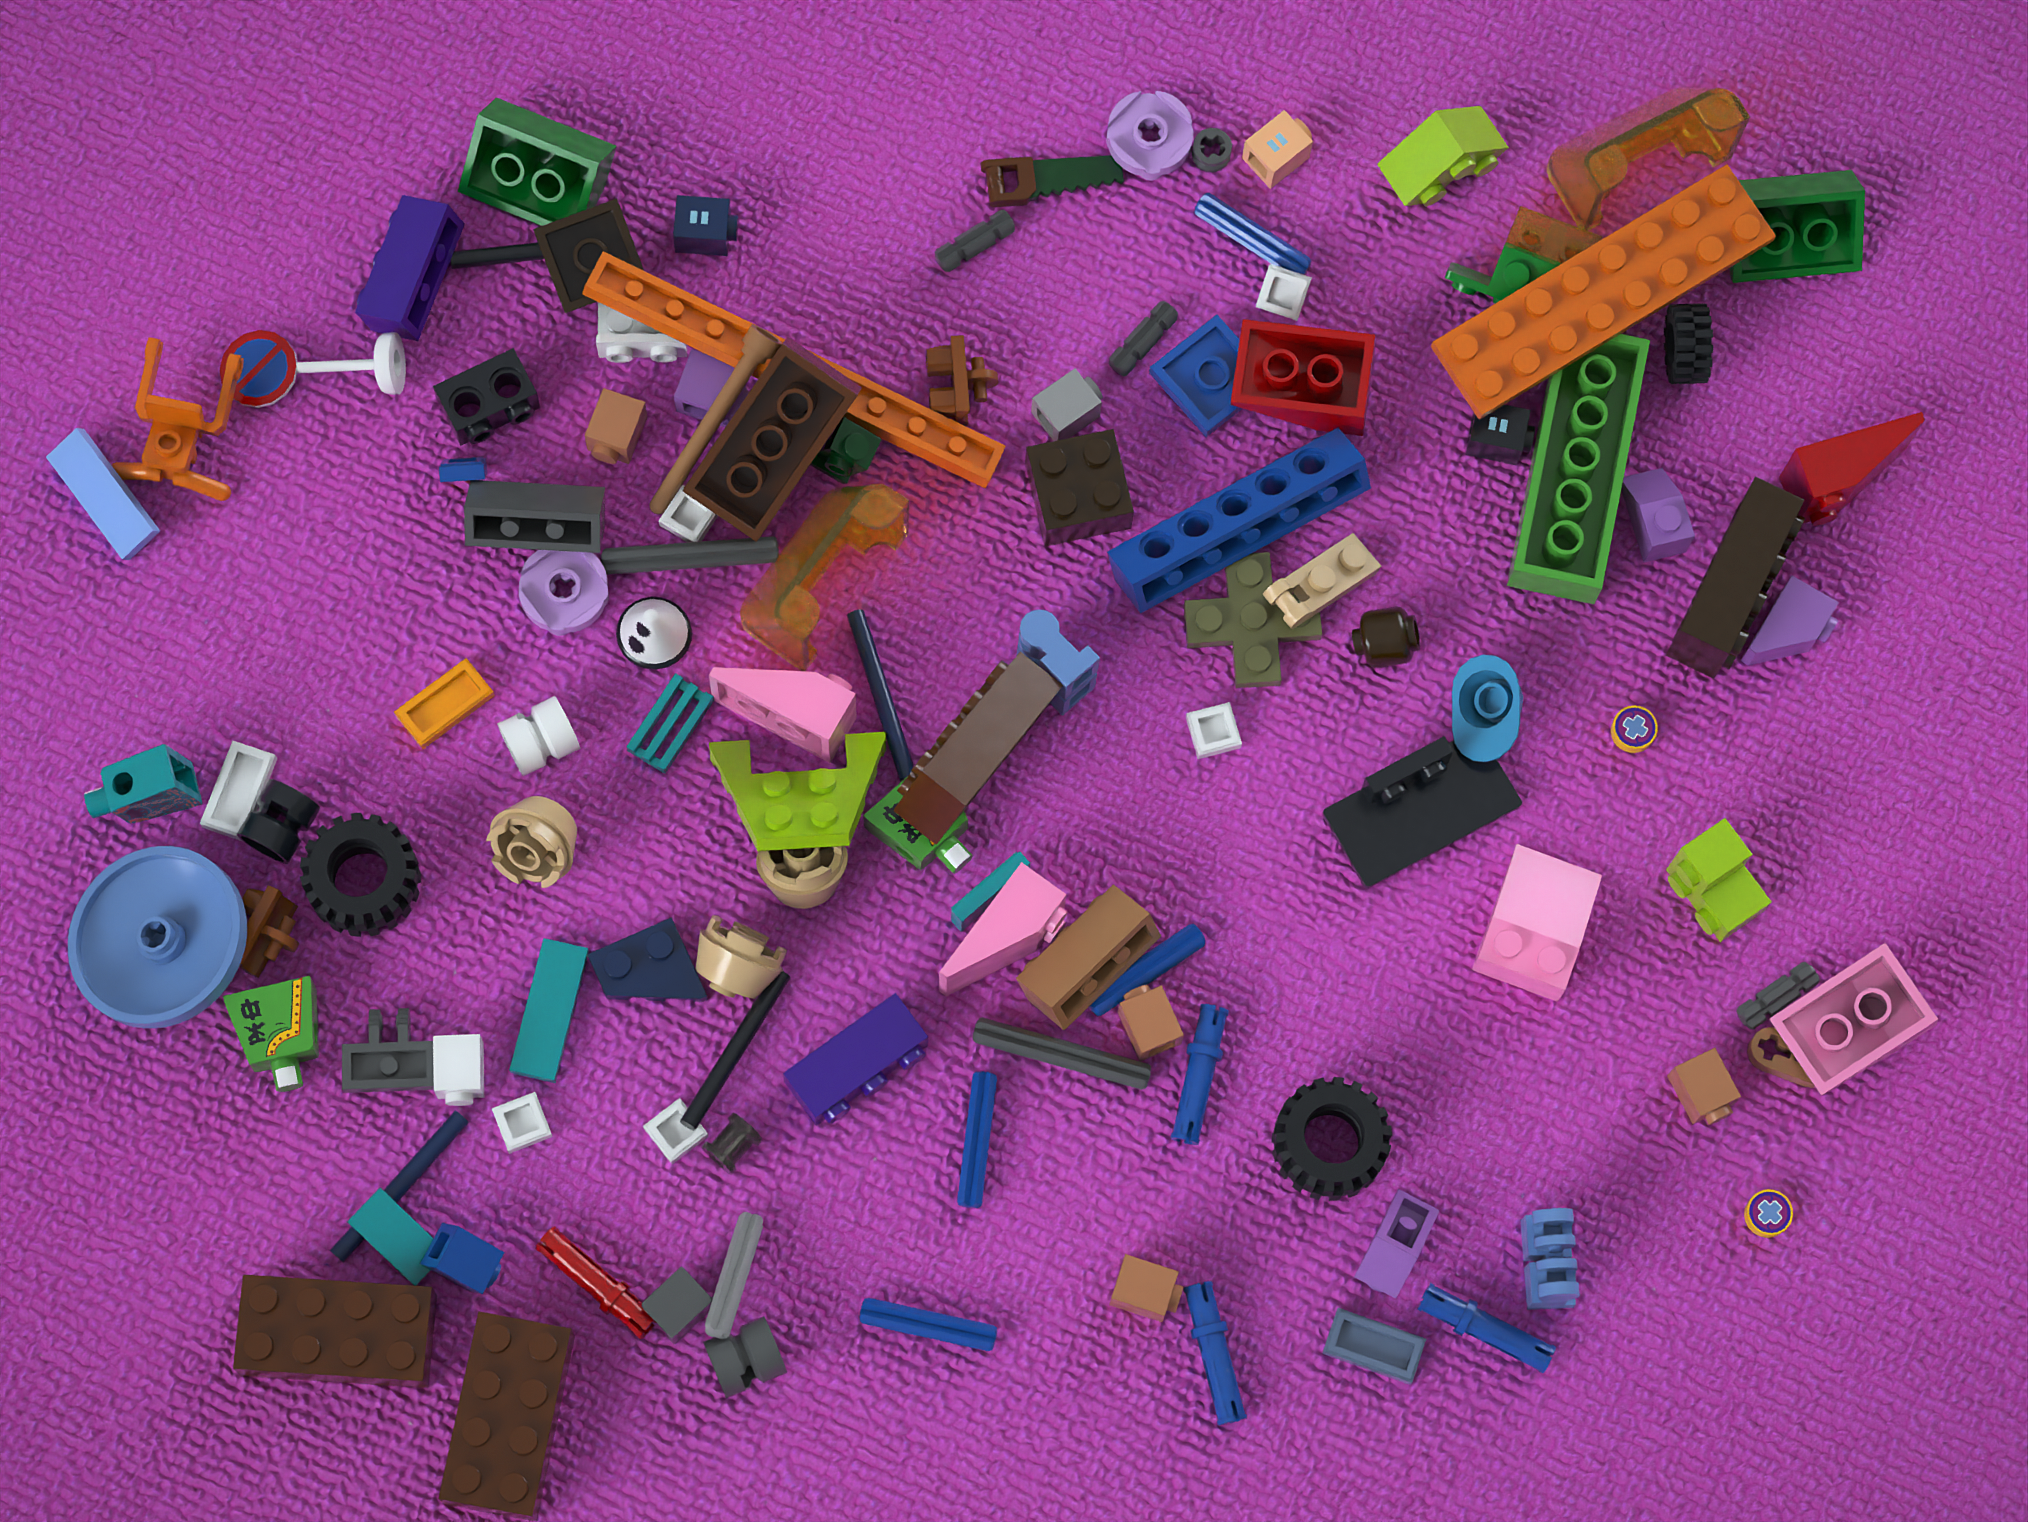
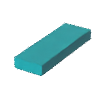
M543 938L509 1069L510 1073L556 1083L588 958L587 954H589L588 948Z

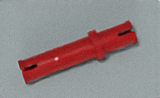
M556 1226L544 1234L540 1239L543 1243H537L535 1249L553 1262L562 1272L600 1303L599 1309L603 1313L614 1315L636 1334L640 1340L654 1328L653 1322H656L643 1309L642 1302L630 1292V1285L624 1280L621 1283L618 1282L562 1234Z

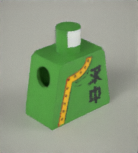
M904 780L863 815L864 827L871 834L920 870L924 869L938 857L955 874L973 857L968 849L958 840L968 829V818L964 811L937 845L893 811L903 798V795L897 790Z
M306 976L223 996L225 1006L246 1058L254 1072L272 1069L277 1092H286L302 1087L304 1084L299 1063L319 1057L317 990L311 977Z

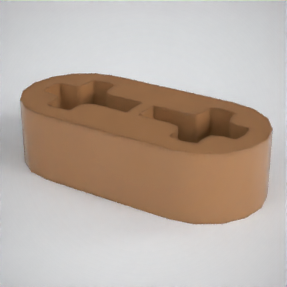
M1763 1028L1751 1038L1747 1047V1055L1754 1067L1804 1087H1815L1801 1065L1794 1061V1055L1775 1028ZM1768 1039L1776 1041L1774 1048L1777 1051L1788 1054V1057L1774 1055L1770 1060L1763 1058L1764 1050L1759 1048L1758 1044H1764Z

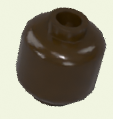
M1396 606L1364 612L1360 619V628L1352 629L1353 646L1356 656L1364 655L1368 665L1373 668L1407 664L1412 660L1414 651L1420 650V637L1415 615L1408 616L1405 609Z

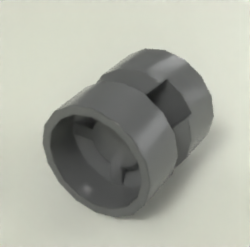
M764 1316L740 1326L739 1334L736 1336L730 1334L726 1339L713 1337L703 1342L726 1399L750 1389L752 1380L756 1378L765 1383L787 1373L775 1339Z

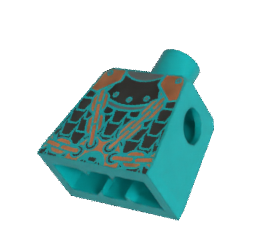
M166 744L103 767L100 774L104 786L84 793L85 804L92 818L113 813L130 824L203 804L193 763Z

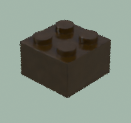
M617 198L533 229L565 313L597 302L582 293L603 251L644 271Z
M1114 429L1026 447L1025 467L1045 547L1131 529L1134 510Z

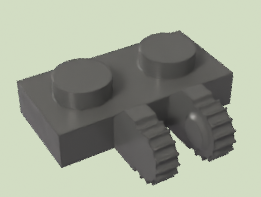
M398 1008V1014L396 1015L398 1042L383 1043V1016L380 1009H370L369 1043L342 1044L343 1092L434 1090L433 1041H411L409 1008Z

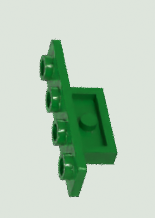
M1506 242L1492 277L1451 262L1445 278L1453 281L1451 286L1456 290L1469 295H1476L1477 291L1494 297L1493 303L1496 304L1562 263Z

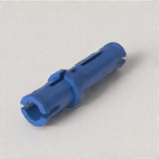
M1200 1005V1014L1193 1043H1189L1187 1046L1186 1054L1190 1055L1173 1132L1170 1136V1139L1180 1142L1181 1139L1184 1140V1144L1199 1145V1137L1216 1062L1222 1060L1224 1052L1220 1049V1044L1229 1010L1219 1007V1010H1215V1005Z
M1207 1281L1202 1285L1198 1283L1183 1288V1291L1186 1294L1194 1329L1190 1330L1192 1340L1197 1339L1218 1419L1217 1424L1220 1426L1229 1422L1234 1423L1247 1419V1414L1244 1411L1224 1333L1228 1331L1227 1322L1221 1321L1212 1287L1213 1282Z
M1431 1282L1421 1298L1423 1300L1419 1302L1417 1310L1423 1311L1453 1326L1454 1333L1460 1336L1466 1333L1537 1369L1542 1374L1552 1359L1550 1356L1556 1350V1346L1550 1345L1477 1308L1478 1302L1472 1299L1465 1302L1436 1287Z

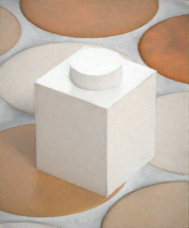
M480 1034L433 1036L434 1092L438 1099H445L446 1105L473 1104V1098H485L484 1043Z

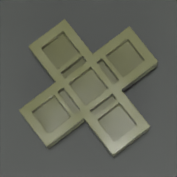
M1270 552L1251 553L1225 567L1227 598L1185 600L1183 605L1187 648L1232 646L1235 689L1280 686L1282 680L1278 643L1321 640L1322 637L1320 612L1294 629L1288 626L1283 620L1285 615L1277 604L1271 605L1263 596L1264 591L1273 584ZM1291 594L1298 603L1301 602L1295 594Z

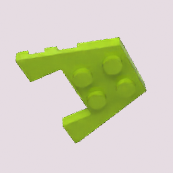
M885 732L845 734L846 768H820L809 771H773L770 773L752 774L750 740L709 742L710 760L713 766H716L719 770L722 783L727 793H730L735 801L737 813L757 851L850 846L865 806L867 791L870 784L874 783L877 775V765L880 757H884L886 751Z

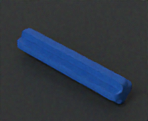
M1205 193L1197 202L1194 212L1198 217L1264 260L1303 275L1309 270L1311 259L1211 193Z
M1189 924L1141 956L1089 1006L1091 1011L1096 1016H1102L1124 1001L1123 995L1139 986L1148 985L1204 947L1206 940L1203 933L1195 924Z
M984 1071L974 1072L972 1076L957 1198L958 1205L965 1208H980L983 1200L997 1076Z
M865 1298L860 1310L859 1318L863 1324L985 1351H991L995 1345L997 1327L991 1324L873 1298Z

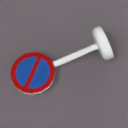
M257 330L245 333L233 341L223 354L220 365L221 383H223L229 354L241 355V358H244L242 373L239 380H237L233 399L243 406L256 408L272 405L286 396L295 383L297 373L374 370L379 388L382 392L390 395L401 394L406 377L404 347L402 339L396 332H386L378 337L374 347V359L297 362L296 353L286 339L275 332Z

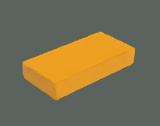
M465 658L395 710L394 714L423 750L495 695L469 660Z

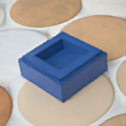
M484 456L443 459L439 465L440 482L482 480L488 474L487 461Z

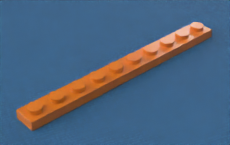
M604 251L598 259L582 293L734 368L744 355L741 351L745 345L742 339L753 324ZM769 332V333H771L772 335H774L776 338H778V339L782 342V344H783V342L785 341L784 338H782V337H780V336H778V335H776V334H774V333H772V332ZM813 353L862 387L843 417L881 439L986 489L1006 447L1005 445ZM767 359L765 364L759 363L752 376L759 379L772 359Z

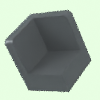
M681 1266L643 1301L642 1307L662 1328L668 1339L673 1344H676L708 1314L713 1299Z

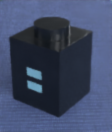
M1503 405L1480 420L1473 412L1465 455L1517 466L1522 451L1530 453L1535 427L1528 425L1530 410Z

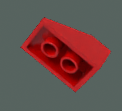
M1243 319L1231 405L1317 431L1330 432L1339 427L1344 434L1363 436L1375 354V334Z
M1919 412L1796 448L1780 474L1779 479L1785 491L1804 499L1798 515L1805 517L1803 523L1811 521L1812 526H1819L1838 517L1837 514L1908 447L1925 421L1923 413Z

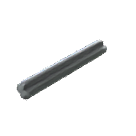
M772 536L760 537L757 542L752 538L606 548L602 551L601 563L607 575L775 563L779 558V545L777 538Z
M983 1017L977 1020L973 1032V1041L975 1043L1141 1090L1147 1087L1152 1071L1151 1066L1147 1063Z

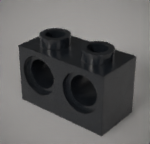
M514 348L433 386L437 402L460 446L468 442L471 444L483 442L494 434L495 429L508 423L512 425L520 424L531 418L535 413L534 411L540 408L537 392ZM506 385H515L520 388L519 392L510 398L498 395L499 390ZM466 404H475L480 407L479 411L471 417H463L457 414L459 409Z

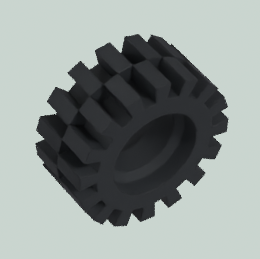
M1706 303L1670 304L1667 308V315H1665L1666 328H1664V350L1666 353L1664 361L1665 365H1667L1666 375L1671 384L1708 383L1711 376L1710 367H1712L1713 363L1711 353H1713V329H1711L1712 319L1709 316L1710 310Z

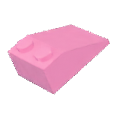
M713 667L709 673L711 694L714 696L715 702L828 763H831L845 739V734H848L857 718L856 693L851 691L852 686L847 681L834 674H829L826 678L817 672L719 667Z
M1516 844L1471 970L1558 1001L1566 989L1602 875Z
M1021 862L940 970L939 992L944 996H948L1036 952L1044 941L1052 944L1066 924L1064 919L1068 912L1064 908L1067 894Z
M1886 943L1769 1018L1821 1096L1895 1053L1935 1027L1938 1022L1937 1016Z

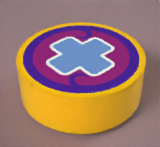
M1636 705L1625 707L1617 713L1611 724V737L1614 743L1623 751L1629 753L1642 752L1652 744L1657 735V721L1654 715L1644 707Z
M1766 1189L1757 1192L1748 1200L1744 1209V1218L1748 1228L1760 1237L1772 1238L1780 1235L1789 1227L1793 1218V1208L1784 1194L1776 1190Z

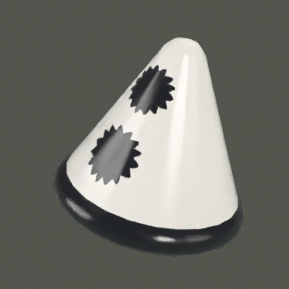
M652 596L641 598L624 610L617 624L616 638L622 654L630 662L645 669L657 670L667 668L683 658L692 641V628L687 614L679 605L671 600Z

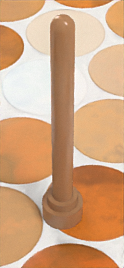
M752 324L742 339L745 345L741 349L744 355L650 501L649 507L654 514L665 512L759 363L765 364L767 359H772L781 347L782 342L768 331Z

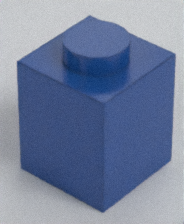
M442 1223L420 1264L465 1290L483 1294L485 1289L492 1286L501 1271V1264L499 1262L505 1252L459 1226Z

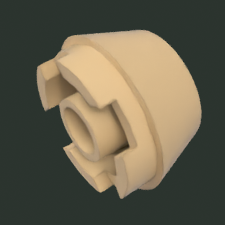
M541 796L525 798L500 812L492 820L490 832L486 838V842L491 841V847L495 853L491 861L499 872L517 884H521L523 879L532 882H541V888L549 887L559 878L565 876L571 869L577 838V826L571 814L559 803Z
M845 846L758 851L756 865L759 875L780 902L794 908H812L823 904L834 894L846 869L848 853Z
M713 915L706 930H700L696 971L711 981L709 986L713 990L725 996L734 998L738 994L748 998H756L783 971L780 965L787 950L784 947L777 946L774 952L765 946L769 939L766 935L736 921L731 929L720 926L723 919Z

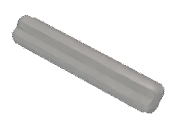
M743 1212L738 1217L705 1322V1333L710 1337L726 1339L730 1335L763 1229V1219L758 1214Z

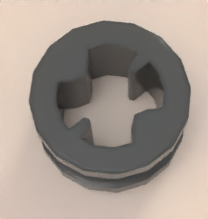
M1217 128L1204 129L1198 133L1194 139L1192 158L1196 166L1205 172L1212 173L1225 168L1230 161L1232 151L1230 137L1224 131ZM1215 143L1220 145L1219 155L1221 156L1214 153L1209 157L1204 155V144L1208 147L1214 146Z

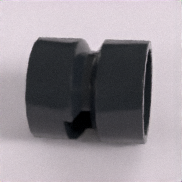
M269 779L257 799L259 811L249 812L237 832V836L247 845L280 863L288 864L301 843L298 836L299 831H308L319 813L320 807L296 789L280 781ZM279 815L286 818L283 823L277 820Z

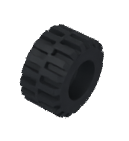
M351 813L352 820L344 822L342 816L332 819L335 826L327 830L322 825L316 831L319 837L316 842L309 839L305 846L308 853L307 858L301 857L300 868L303 876L300 879L302 887L306 892V897L324 923L327 921L332 929L342 933L343 929L348 930L350 936L361 937V931H368L370 936L380 934V927L387 925L389 930L398 925L396 919L400 915L406 918L412 910L409 904L411 901L417 902L420 893L417 885L421 883V872L409 840L405 834L402 835L395 824L390 821L385 824L381 816L371 814L369 819H364L362 813ZM358 854H373L382 858L386 862L387 873L384 881L375 891L365 896L353 897L337 890L335 886L336 874L340 866L347 859Z
M1334 1077L1332 1082H1325L1324 1078L1315 1079L1312 1085L1308 1087L1305 1084L1299 1087L1292 1097L1289 1096L1284 1103L1272 1132L1271 1143H1274L1272 1154L1274 1161L1279 1162L1281 1166L1280 1174L1284 1179L1289 1177L1294 1182L1292 1187L1295 1190L1301 1192L1304 1189L1311 1193L1310 1198L1317 1200L1321 1196H1327L1329 1201H1338L1344 1195H1348L1349 1198L1357 1195L1362 1188H1367L1374 1181L1384 1166L1391 1149L1389 1141L1392 1137L1391 1125L1387 1126L1386 1119L1389 1115L1385 1107H1378L1376 1104L1378 1097L1372 1091L1368 1095L1361 1091L1362 1084L1353 1081L1352 1085L1344 1084V1078ZM1324 1115L1336 1116L1345 1120L1351 1125L1357 1135L1358 1149L1355 1155L1350 1160L1342 1163H1328L1317 1158L1309 1150L1304 1137L1305 1129L1309 1122L1314 1118Z

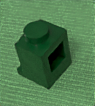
M843 417L810 466L842 484H847L851 475L868 470L882 439Z

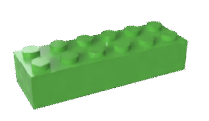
M1620 334L1548 378L1507 586L1595 604L1603 586L1650 340Z

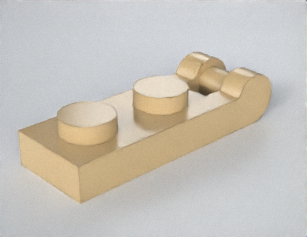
M1352 533L1285 578L1275 581L1264 591L1263 596L1271 605H1278L1285 614L1283 620L1291 629H1294L1376 575L1381 565L1357 536ZM1292 593H1294L1297 596V598L1301 601L1300 603H1298L1297 600L1291 595Z

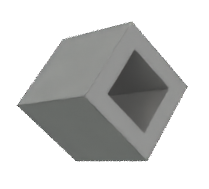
M1074 368L1032 398L1031 413L1053 441L1067 439L1100 417L1101 399L1103 396L1096 383L1087 376L1083 379L1076 368Z

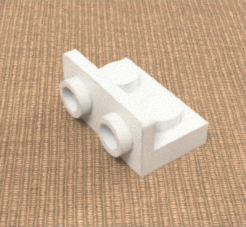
M598 302L596 346L599 358H606L608 361L615 363H625L631 361L633 357H651L653 361L667 363L677 360V357H687L686 344Z

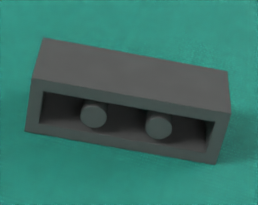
M470 480L464 505L465 546L600 553L605 529V487Z

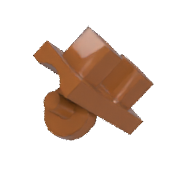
M964 335L950 336V345L926 349L927 377L951 375L952 387L929 388V408L947 418L954 417V421L967 426L968 414L970 413L968 390H973L975 402H986L987 389L997 386L999 379L996 371L985 369L983 357L971 358L972 370L967 371Z
M269 885L265 891L249 888L242 897L246 916L250 918L247 922L246 946L239 967L257 978L260 977L268 960L275 962L282 948L295 953L299 946V942L289 936L296 924L292 917L298 906L284 897L279 889Z

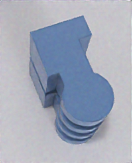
M1034 610L1027 613L1021 621L1017 655L1021 651L1063 685L1050 702L1063 716L1095 688L1100 657L1088 645L1079 652L1059 632V622L1052 613L1046 610Z
M1551 1208L1532 1211V1215H1525L1520 1220L1523 1261H1536L1529 1262L1524 1268L1527 1310L1574 1308L1576 1305L1575 1298L1580 1297L1579 1283L1576 1282L1577 1259L1571 1258L1572 1248L1576 1246L1575 1236L1572 1234V1225L1574 1223L1573 1209Z

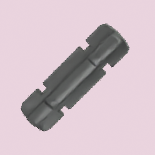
M1000 210L989 217L990 221L988 223L982 221L955 237L953 244L947 242L937 248L935 259L939 266L945 272H950L961 265L960 261L962 259L968 261L994 245L996 238L1002 240L1012 234L1015 230V224L1010 215L1005 210Z
M1160 301L1150 311V318L1145 317L1123 341V348L1118 347L1109 357L1108 364L1119 375L1127 376L1136 366L1137 360H1141L1163 336V329L1168 330L1176 322L1178 312L1169 303Z
M1801 962L1789 971L1791 976L1787 978L1784 974L1755 995L1757 1000L1753 1002L1749 999L1740 1005L1736 1010L1740 1021L1749 1029H1755L1767 1020L1765 1017L1767 1014L1772 1017L1801 996V990H1804L1806 993L1818 985L1820 979L1815 969L1808 963Z

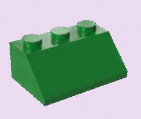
M496 97L477 115L458 192L543 226L596 206L606 185L617 146Z
M1852 170L1739 180L1776 237L1773 242L1729 268L1733 283L1862 271L1865 189Z

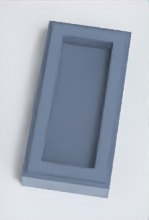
M1337 1308L1322 1354L1411 1385L1426 1338Z

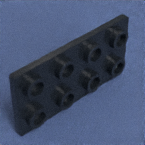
M1444 736L1366 777L1361 790L1325 808L1323 817L1363 886L1371 888L1519 809L1522 801L1497 759L1489 762L1473 761L1460 752L1454 740L1448 743Z

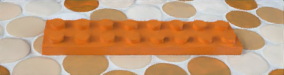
M1728 164L1434 340L1430 347L1480 420L1773 242L1776 235Z

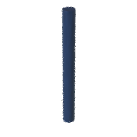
M863 609L855 610L848 613L847 618L883 730L886 733V740L899 780L902 782L912 772L914 764Z
M455 1110L384 1191L398 1203L469 1122ZM350 1227L330 1251L344 1263L364 1241V1238L355 1229Z

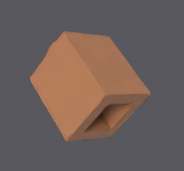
M603 388L584 435L587 450L591 451L593 457L609 464H616L617 460L627 464L630 463L648 417L645 402Z
M1142 985L1123 995L1125 1001L1119 1003L1117 1013L1139 1061L1182 1044L1184 1034L1162 985L1151 990L1149 985Z
M1716 1048L1674 1067L1667 1075L1692 1124L1706 1119L1708 1125H1712L1734 1113L1730 1106L1734 1105L1741 1097Z
M1125 1254L1109 1305L1163 1322L1166 1311L1176 1313L1184 1287L1175 1284L1179 1271Z

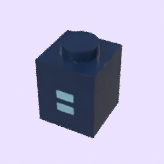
M677 195L673 231L675 253L728 256L729 241L737 242L739 222L738 215H731L730 199Z

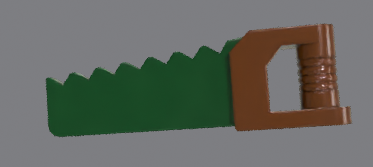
M1112 155L1033 160L1032 157L988 159L980 163L981 172L986 173L989 205L991 207L1024 206L1030 201L1037 200L1039 195L1048 198L1052 192L1062 195L1064 190L1074 193L1076 188L1086 191L1089 185L1098 189L1101 184L1111 186L1114 181L1120 184L1124 182L1122 167L1113 159ZM1016 171L1018 187L1014 192L1006 193L1003 172Z

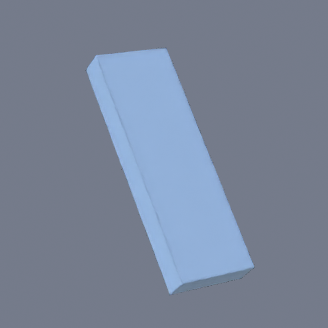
M76 428L46 456L121 559L130 560L160 532V529L85 429Z

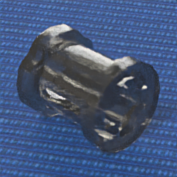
M734 1112L728 1117L729 1124L711 1143L706 1141L701 1146L710 1159L730 1175L736 1171L735 1164L752 1145L758 1146L763 1141L759 1133Z

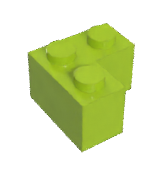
M1481 106L1436 110L1377 165L1404 206L1424 204L1427 207L1438 202L1446 195L1445 187L1453 180H1459L1468 175L1481 177L1492 171L1499 164L1497 158L1509 147Z
M1726 818L1684 845L1666 869L1670 874L1668 882L1674 892L1682 899L1688 898L1697 911L1695 918L1701 928L1708 935L1714 934L1720 942L1758 917L1772 903L1745 867V864L1753 854Z

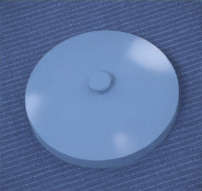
M156 846L125 855L105 868L92 881L74 911L68 934V959L76 985L83 996L96 1009L113 1020L128 1026L144 1029L163 1028L191 1019L208 1008L220 997L240 966L247 939V917L242 897L234 882L220 867L192 850L174 846Z

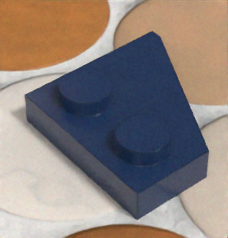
M672 917L587 954L607 999L629 1000L631 998H644L647 1001L685 999L693 1000V1002L708 1000Z

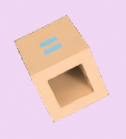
M1283 110L1245 141L1242 159L1271 189L1310 158L1313 144L1312 134L1300 119L1295 118L1293 120Z

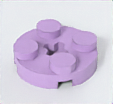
M1141 91L1127 95L1116 104L1109 117L1106 144L1110 154L1123 169L1132 174L1140 175L1145 180H1157L1162 175L1175 171L1186 161L1191 152L1194 131L1190 112L1179 99L1166 92L1155 91V94H1141ZM1144 126L1150 130L1156 126L1160 129L1157 136L1159 140L1155 142L1143 140L1142 132L1139 129Z
M537 550L527 559L522 568L519 581V598L524 612L533 623L554 635L563 636L585 629L599 618L609 601L608 578L603 564L594 553ZM558 579H561L564 583L572 580L576 584L571 589L573 594L567 598L564 596H554L553 593L556 591L554 582Z

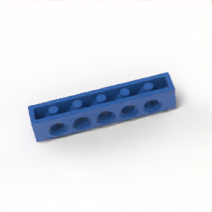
M1339 427L1323 436L1317 437L1299 449L1278 458L1273 463L1245 478L1239 479L1234 484L1208 498L1200 500L1195 505L1169 519L1161 521L1158 525L1109 550L1107 554L1115 581L1137 610L1142 613L1371 489L1365 458Z

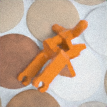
M149 337L145 348V364L135 404L139 418L143 422L152 423L141 457L142 462H115L112 464V467L122 480H150L161 483L163 478L173 480V485L188 488L219 501H226L231 496L230 487L225 483L191 471L190 465L191 463L195 464L198 457L195 446L198 437L202 438L203 434L218 437L226 430L237 380H239L242 373L244 358H241V355L229 354L215 419L213 422L208 423L204 421L201 405L152 395L162 356L163 342H161V339Z

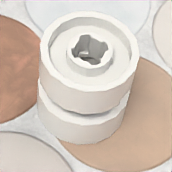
M555 696L532 706L531 715L528 717L518 713L497 723L508 750L522 776L546 766L547 757L550 755L560 759L581 749L570 722Z

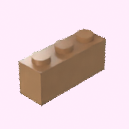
M1113 884L1103 895L1097 896L1077 920L1070 926L1062 929L1055 941L1038 957L1030 960L1025 965L1023 971L1016 977V980L1028 1001L1060 1028L1065 1030L1161 937V934L1150 913Z

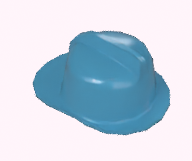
M1480 655L1469 659L1459 668L1453 680L1452 731L1454 742L1460 752L1473 761L1489 762L1499 759L1511 749L1519 733L1523 694L1516 672L1508 662L1498 656Z

